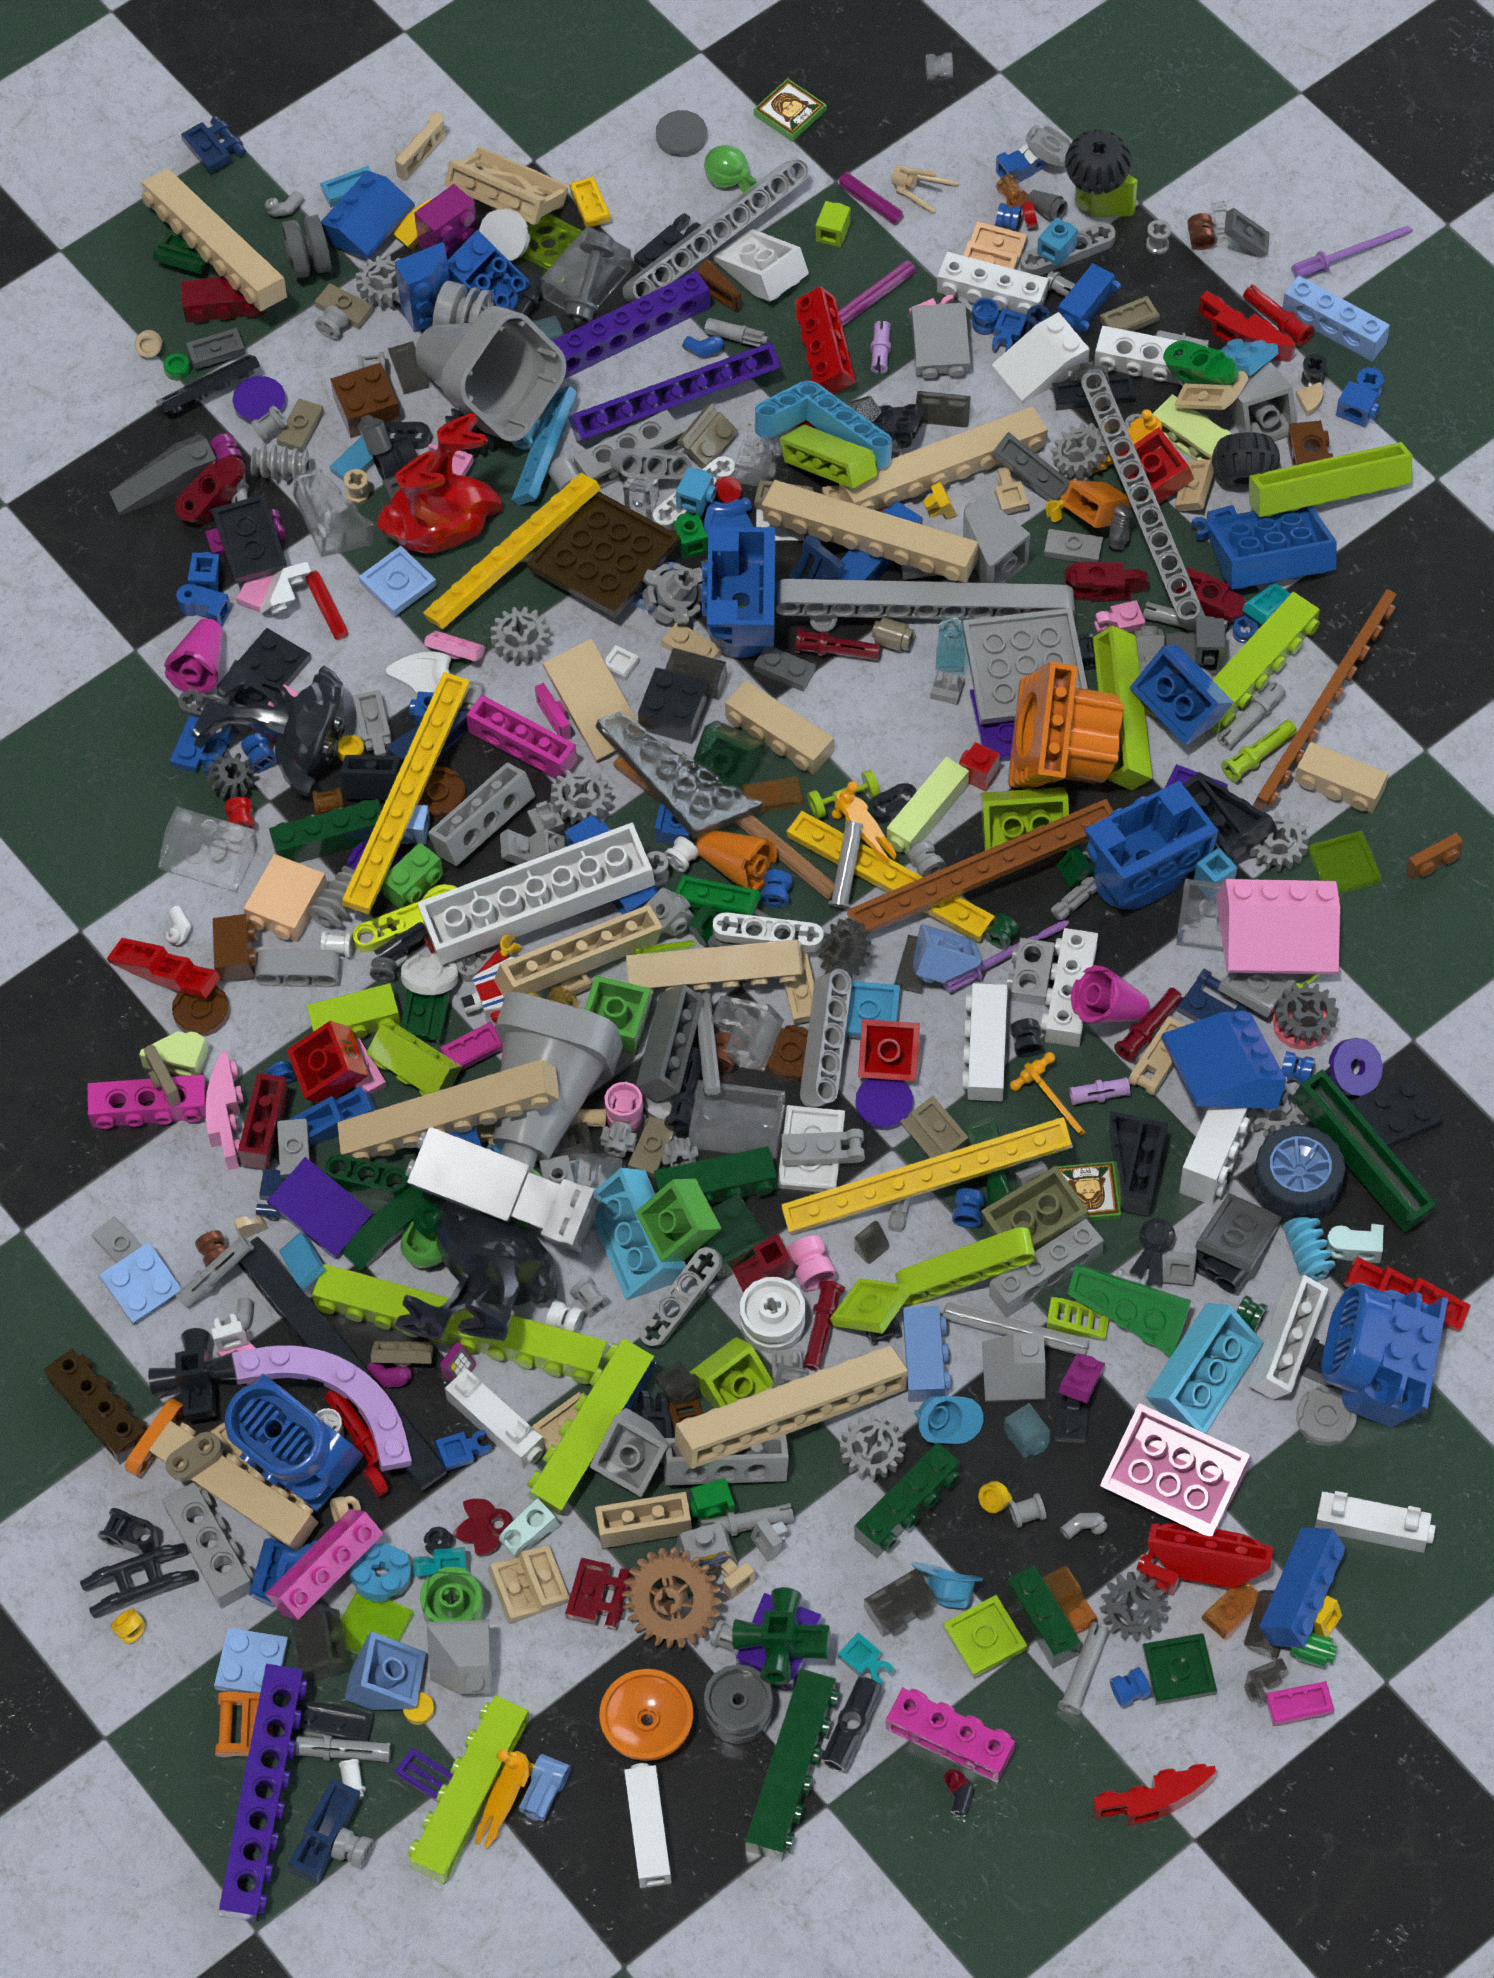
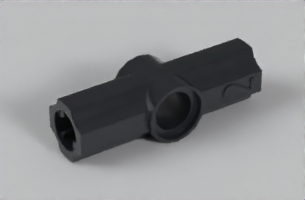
M867 1677L857 1678L844 1709L839 1713L837 1725L821 1758V1763L825 1764L828 1768L846 1773L859 1741L865 1735L866 1726L883 1690V1687L876 1683V1681ZM848 1720H856L860 1725L856 1729H848L844 1726V1723Z

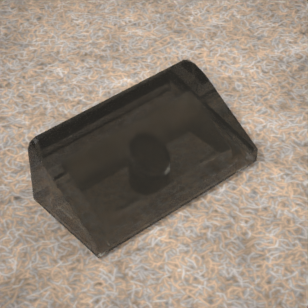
M917 391L916 405L927 406V410L922 418L923 424L963 428L969 426L971 396Z
M1260 1590L1244 1645L1271 1660H1277L1281 1646H1272L1259 1628L1275 1590Z

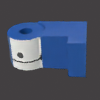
M1025 144L1022 148L1009 155L1006 152L997 155L996 173L1005 185L1010 188L1042 170L1047 162L1035 155L1028 145Z

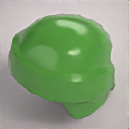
M721 145L713 148L706 155L704 170L714 187L723 189L738 184L744 193L750 188L749 184L756 182V178L749 175L747 159L738 148L730 145Z
M412 1221L402 1236L400 1243L402 1255L410 1264L417 1268H430L441 1263L443 1259L437 1247L436 1235L426 1236L421 1234L415 1228Z

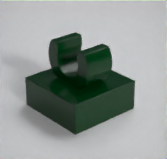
M1079 847L1070 848L1057 865L1070 888L1080 886V883L1085 878L1090 877L1095 867L1089 865L1087 861L1089 859L1088 855L1083 854Z
M703 905L699 911L693 913L694 917L687 925V930L691 935L695 936L700 945L708 946V940L713 935V920L717 914L711 906Z

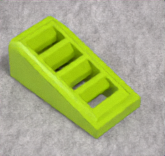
M1051 1297L1047 1328L1079 1337L1106 1341L1109 1317L1099 1314L1085 1304ZM1058 1312L1064 1313L1063 1320L1057 1319ZM1070 1314L1076 1315L1075 1324L1069 1322ZM1082 1316H1088L1086 1327L1081 1326ZM1094 1318H1100L1098 1330L1092 1329Z

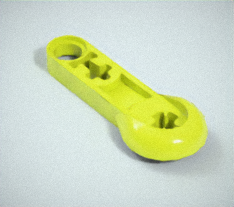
M448 884L435 886L428 890L425 896L418 902L458 887ZM418 902L356 926L352 934L354 946L361 952H370L394 938L395 933L400 935L418 922L424 924ZM393 923L397 930L392 931L388 928V925ZM377 928H380L381 937H378ZM365 932L371 933L374 936L372 941L368 943L360 942L358 937Z

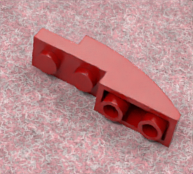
M1208 291L1200 296L1198 313L1213 323L1212 334L1225 343L1234 339H1242L1243 342L1263 340L1266 343L1277 344L1279 354L1272 360L1286 362L1293 360L1296 343L1289 335L1283 334L1274 328L1268 320L1260 318L1255 313L1247 320L1241 312L1233 310L1220 297L1214 296Z
M1195 1764L1190 1766L1188 1770L1177 1772L1175 1769H1164L1159 1771L1157 1775H1153L1152 1788L1136 1786L1129 1789V1792L1119 1794L1116 1791L1102 1792L1098 1794V1797L1093 1798L1092 1809L1094 1819L1126 1815L1128 1826L1161 1818L1180 1809L1202 1794L1214 1782L1216 1767L1215 1765L1207 1767L1206 1764Z

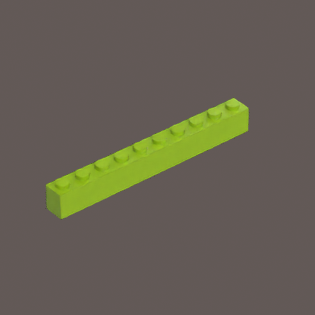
M328 1264L323 1265L325 1271L319 1276L312 1293L315 1307L326 1314H334L336 1312L356 1322L365 1320L385 1330L394 1328L401 1330L410 1337H418V1335L399 1329L395 1325L398 1316L410 1314L403 1306L404 1296H413L437 1307L442 1306L449 1299V1297ZM471 1313L449 1322L440 1339H430L439 1345H446L447 1343L454 1345L459 1342L468 1353L477 1351L487 1354L488 1357L497 1361L506 1359L515 1362L523 1368L530 1369L535 1367L543 1369L549 1375L572 1377L574 1381L581 1384H589L597 1368L603 1370L606 1361L604 1356L608 1351L606 1340L511 1315L509 1331L505 1341L474 1337L461 1333L457 1328L461 1320L474 1317Z

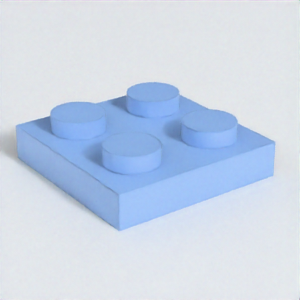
M399 546L359 576V582L394 617L437 586L436 579L402 546Z
M149 1242L99 1274V1278L132 1325L176 1297V1294L182 1290Z
M228 1628L214 1684L215 1689L226 1692L260 1693L266 1663L284 1666L289 1645L288 1637Z

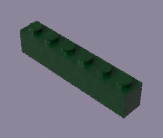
M1322 1069L1301 1083L1292 1100L1317 1129L1327 1133L1334 1142H1337L1341 1153H1343L1344 1162L1400 1229L1406 1233L1426 1219L1436 1203L1327 1073Z
M800 1668L745 1840L746 1852L782 1862L785 1852L790 1854L795 1835L791 1834L794 1823H800L804 1811V1806L800 1805L803 1794L809 1795L813 1782V1777L809 1776L812 1765L818 1766L822 1748L818 1747L821 1736L827 1737L830 1729L831 1719L827 1718L830 1707L835 1709L839 1700L840 1690H836V1678Z

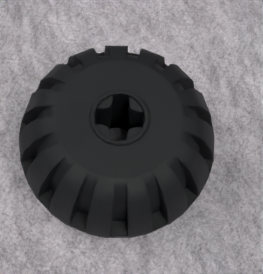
M1095 129L1094 132L1089 130L1080 134L1070 144L1065 156V168L1069 179L1080 190L1082 189L1083 192L1089 194L1094 192V195H1101L1102 192L1107 194L1117 189L1126 180L1131 169V155L1127 144L1117 134L1108 130L1103 132L1102 129Z
M1240 432L1222 437L1217 442L1212 455V465L1216 476L1222 483L1232 486L1248 487L1250 475L1277 470L1280 464V453L1275 441L1270 436L1257 432Z

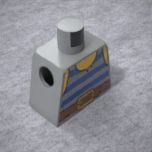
M722 1523L701 1526L679 1534L675 1546L679 1551V1556L685 1550L689 1551L691 1561L696 1556H699L700 1567L709 1565V1570L706 1574L723 1570L721 1565L728 1559H731L738 1565L730 1536Z

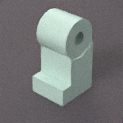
M1372 1224L1370 1231H1356L1346 1226H1336L1329 1231L1326 1250H1330L1331 1257L1336 1259L1353 1261L1358 1256L1368 1262L1380 1263L1383 1252L1384 1225Z
M537 1498L504 1529L499 1537V1541L517 1558L522 1551L530 1550L534 1543L541 1540L548 1532L552 1533L560 1525L556 1517Z

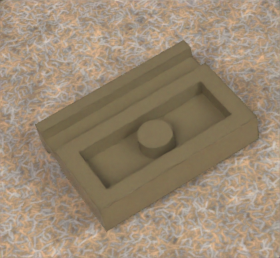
M713 403L706 405L677 441L702 469L717 458L738 432L736 427L721 412L714 408L715 405Z
M934 1096L913 1110L907 1118L900 1120L903 1128L928 1158L961 1149L970 1142L969 1137Z

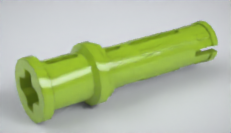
M1288 719L1250 747L1244 746L1239 749V753L1233 758L1222 761L1221 768L1225 776L1235 783L1241 779V775L1250 769H1256L1259 766L1260 760L1296 735L1297 728L1295 724Z

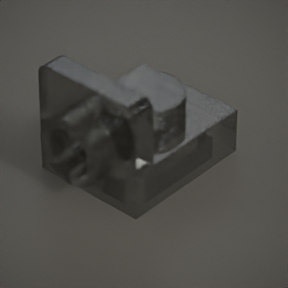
M1282 1658L1248 1671L1244 1689L1249 1700H1255L1258 1708L1265 1706L1267 1700L1263 1687L1272 1689L1283 1682L1282 1679L1285 1678L1287 1667Z

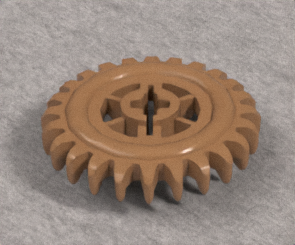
M674 1547L670 1550L669 1556L666 1549L661 1548L658 1551L659 1557L654 1552H649L647 1554L649 1562L640 1558L637 1560V1564L641 1569L633 1567L629 1570V1573L635 1578H629L624 1581V1584L629 1585L632 1589L623 1592L622 1596L631 1598L632 1601L625 1604L623 1608L634 1609V1613L627 1620L638 1619L640 1621L635 1628V1632L644 1628L647 1629L644 1640H648L653 1635H656L655 1646H659L666 1639L667 1649H671L677 1640L679 1648L682 1649L685 1647L687 1639L691 1645H694L697 1642V1634L700 1638H705L707 1636L705 1627L712 1629L715 1626L710 1617L716 1618L720 1615L719 1611L713 1606H718L722 1603L721 1599L714 1597V1594L718 1593L721 1589L718 1586H712L711 1583L716 1579V1576H707L706 1573L709 1570V1565L700 1567L699 1556H696L691 1561L688 1550H685L679 1556L678 1549ZM675 1576L683 1579L686 1584L676 1583ZM662 1578L664 1587L660 1590L654 1588L655 1583ZM688 1586H690L693 1593V1602L688 1601L686 1590ZM652 1594L655 1595L654 1603L652 1601ZM668 1595L669 1598H674L675 1603H673L672 1600L667 1601L666 1596ZM682 1608H692L690 1613L684 1617ZM660 1613H662V1614H664V1615H669V1614H670V1618H671V1619H669V1618H667V1617H665V1616H662Z

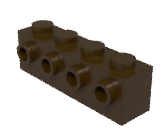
M71 1348L43 1369L46 1378L118 1464L121 1465L127 1460L146 1432L147 1427L138 1416L132 1418L127 1412L130 1409L120 1395L113 1396L109 1391L111 1385L102 1374L99 1376L94 1374L91 1370L93 1365L87 1356L83 1353L79 1356Z

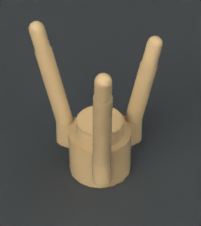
M903 165L896 166L891 180L892 184L897 186V193L907 196L932 214H935L936 210L907 189L914 188L918 179L945 185H959L958 181L936 177V172L909 168Z

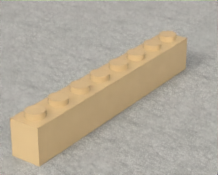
M168 168L142 181V199L145 205L157 212L158 217L162 221H166L175 234H180L190 248L197 250L205 262H209L215 268L218 275L224 276L234 290L238 289L249 304H253L262 311L287 298L284 277Z
M1031 406L891 459L890 466L884 469H877V476L853 489L839 484L838 495L843 501L872 510H878L886 506L890 507L896 501L899 502L909 497L919 496L923 492L930 490L931 486L938 482H941L944 486L946 483L957 479H965L970 474L991 469L994 465L1001 463L991 453L1007 432H1010L1029 449L1036 452L1046 445L1048 429L1034 407Z
M774 480L762 503L763 521L773 526H782L799 534L815 536L825 542L831 541L848 549H857L874 557H883L895 561L900 565L919 568L923 572L945 576L952 581L958 580L967 583L979 559L978 541Z
M542 1059L337 1122L340 1152L342 1155L370 1161V1158L375 1156L392 1155L395 1153V1150L401 1148L417 1147L421 1133L423 1131L427 1133L429 1126L448 1134L454 1132L463 1133L470 1131L473 1126L494 1124L499 1118L520 1116L523 1114V1111L532 1108H546L549 1106V1103L560 1100L556 1067Z
M891 1346L880 1350L876 1349L869 1354L855 1359H848L841 1364L821 1369L814 1374L800 1379H793L789 1383L766 1389L748 1398H741L734 1403L711 1409L709 1412L696 1417L686 1418L676 1423L675 1445L689 1467L693 1469L905 1391L908 1370Z

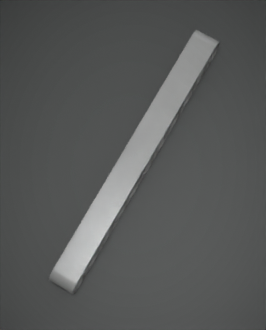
M1089 370L1082 377V387L1177 616L1184 628L1193 631L1195 630L1196 619L1205 618V614L1105 375L1099 370ZM1095 384H1101L1098 388L1091 389ZM1110 406L1108 410L1100 411L1103 407ZM1115 428H1120L1118 432L1114 434H1109L1111 430ZM1129 451L1125 456H1119L1121 452ZM1139 473L1137 477L1128 479L1131 474ZM1148 496L1146 500L1138 502L1140 497ZM1151 519H1158L1153 524H1147V522ZM1167 541L1163 547H1156L1158 543ZM1177 564L1173 570H1166L1169 565ZM1181 587H1186V590L1183 593H1175L1177 589ZM1191 610L1196 611L1193 616L1185 617L1187 612Z
M783 579L775 584L776 612L785 616L969 620L1072 608L1073 617L1075 616L1074 590L1068 585Z

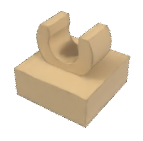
M728 1559L721 1565L723 1569L721 1573L725 1577L723 1580V1590L731 1600L755 1582V1571L747 1562L738 1568L731 1559Z

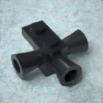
M201 1328L187 1329L181 1334L184 1351L175 1353V1368H149L148 1371L150 1388L155 1397L176 1388H182L183 1416L187 1422L216 1416L215 1379H236L232 1362L233 1352L211 1360L207 1353L211 1335L207 1330Z

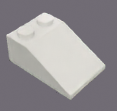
M750 229L713 255L714 261L748 291L767 301L777 299L781 293L791 286L797 285L802 278L809 274L800 247L754 229Z
M1058 312L1035 325L992 364V369L1019 402L1023 404L1052 388V383L1063 382L1088 368L1089 348Z

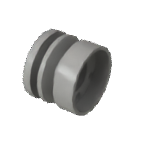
M446 281L441 287L436 300L432 326L436 324L474 323L484 310L494 306L492 291H480L479 288L473 287L468 293L465 284Z

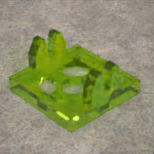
M546 214L540 218L539 223L536 225L526 222L530 239L537 242L539 248L534 252L528 245L522 257L556 274L583 241L585 232L550 214ZM544 226L555 228L551 234L541 235L536 232L537 229ZM564 232L566 234L565 240L561 239L559 241L558 238ZM546 239H552L556 242L552 248H544L541 243ZM557 252V254L544 256L545 254Z

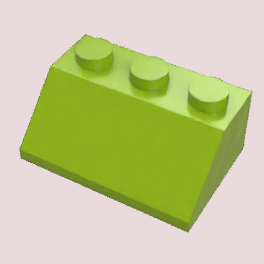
M1065 787L982 792L981 815L985 851L1069 815L1068 794Z

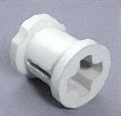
M323 931L320 948L321 950H331L338 954H344L345 957L350 958L353 951V933L347 932L344 935L329 934L328 931Z

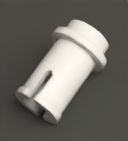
M351 1759L340 1762L342 1783L360 1791L361 1794L358 1800L364 1798L363 1793L366 1791V1787L362 1786L359 1760Z

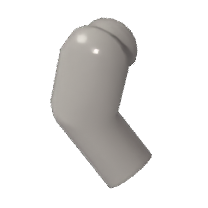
M249 1298L238 1299L237 1312L235 1313L237 1320L241 1322L244 1330L249 1327L251 1321L253 1301ZM230 1316L225 1320H221L222 1326L231 1323Z
M1078 1513L1060 1527V1531L1066 1539L1070 1540L1086 1528H1091L1094 1534L1099 1535L1107 1529V1523L1104 1521L1105 1517L1100 1513Z

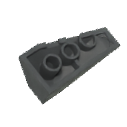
M199 434L175 443L110 491V496L119 516L183 492L213 460L217 461L207 439Z

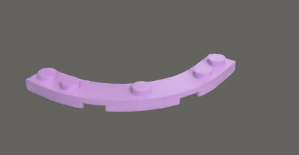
M270 1346L232 1353L237 1385L255 1382L262 1373L270 1379L294 1378L307 1380L310 1378L324 1383V1386L337 1392L345 1399L349 1398L358 1407L359 1413L366 1421L372 1433L381 1471L411 1466L412 1460L405 1431L395 1406L377 1382L354 1364L328 1352L300 1346Z

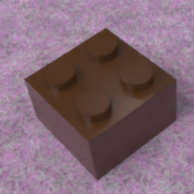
M381 362L330 379L333 398L350 438L360 435L357 425L360 424L361 417L369 414L374 418H379L384 424L401 422L399 404Z

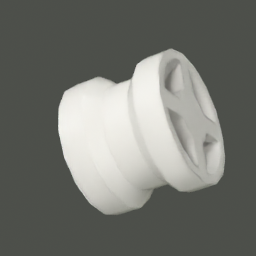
M679 836L674 841L673 848H668L664 853L668 858V864L680 872H685L689 868V862L699 856L697 847L690 840Z

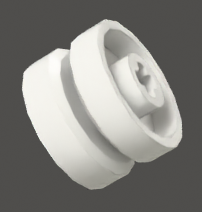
M765 1277L753 1282L744 1291L740 1300L741 1331L745 1340L756 1350L767 1354L772 1353L771 1350L792 1349L801 1340L805 1331V1300L800 1289L792 1282L780 1277Z

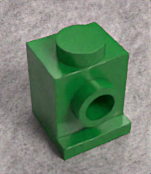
M683 513L679 515L677 520L673 521V532L680 535L681 542L678 544L682 558L685 559L707 553L708 535L705 532L699 514L692 516L691 513Z
M726 1478L691 1488V1499L688 1500V1506L692 1518L697 1517L698 1521L719 1518L727 1512L735 1514V1505Z

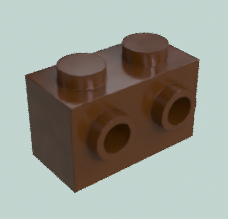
M247 914L213 918L214 969L220 975V981L254 977V966L257 965V951L253 948V941H257V930L255 924L250 923Z

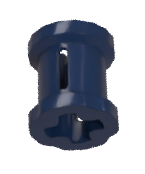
M1034 305L1027 311V321L1029 323L1026 326V333L1038 323L1051 317L1047 307Z

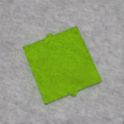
M694 940L645 946L632 952L634 955L677 951L695 945Z

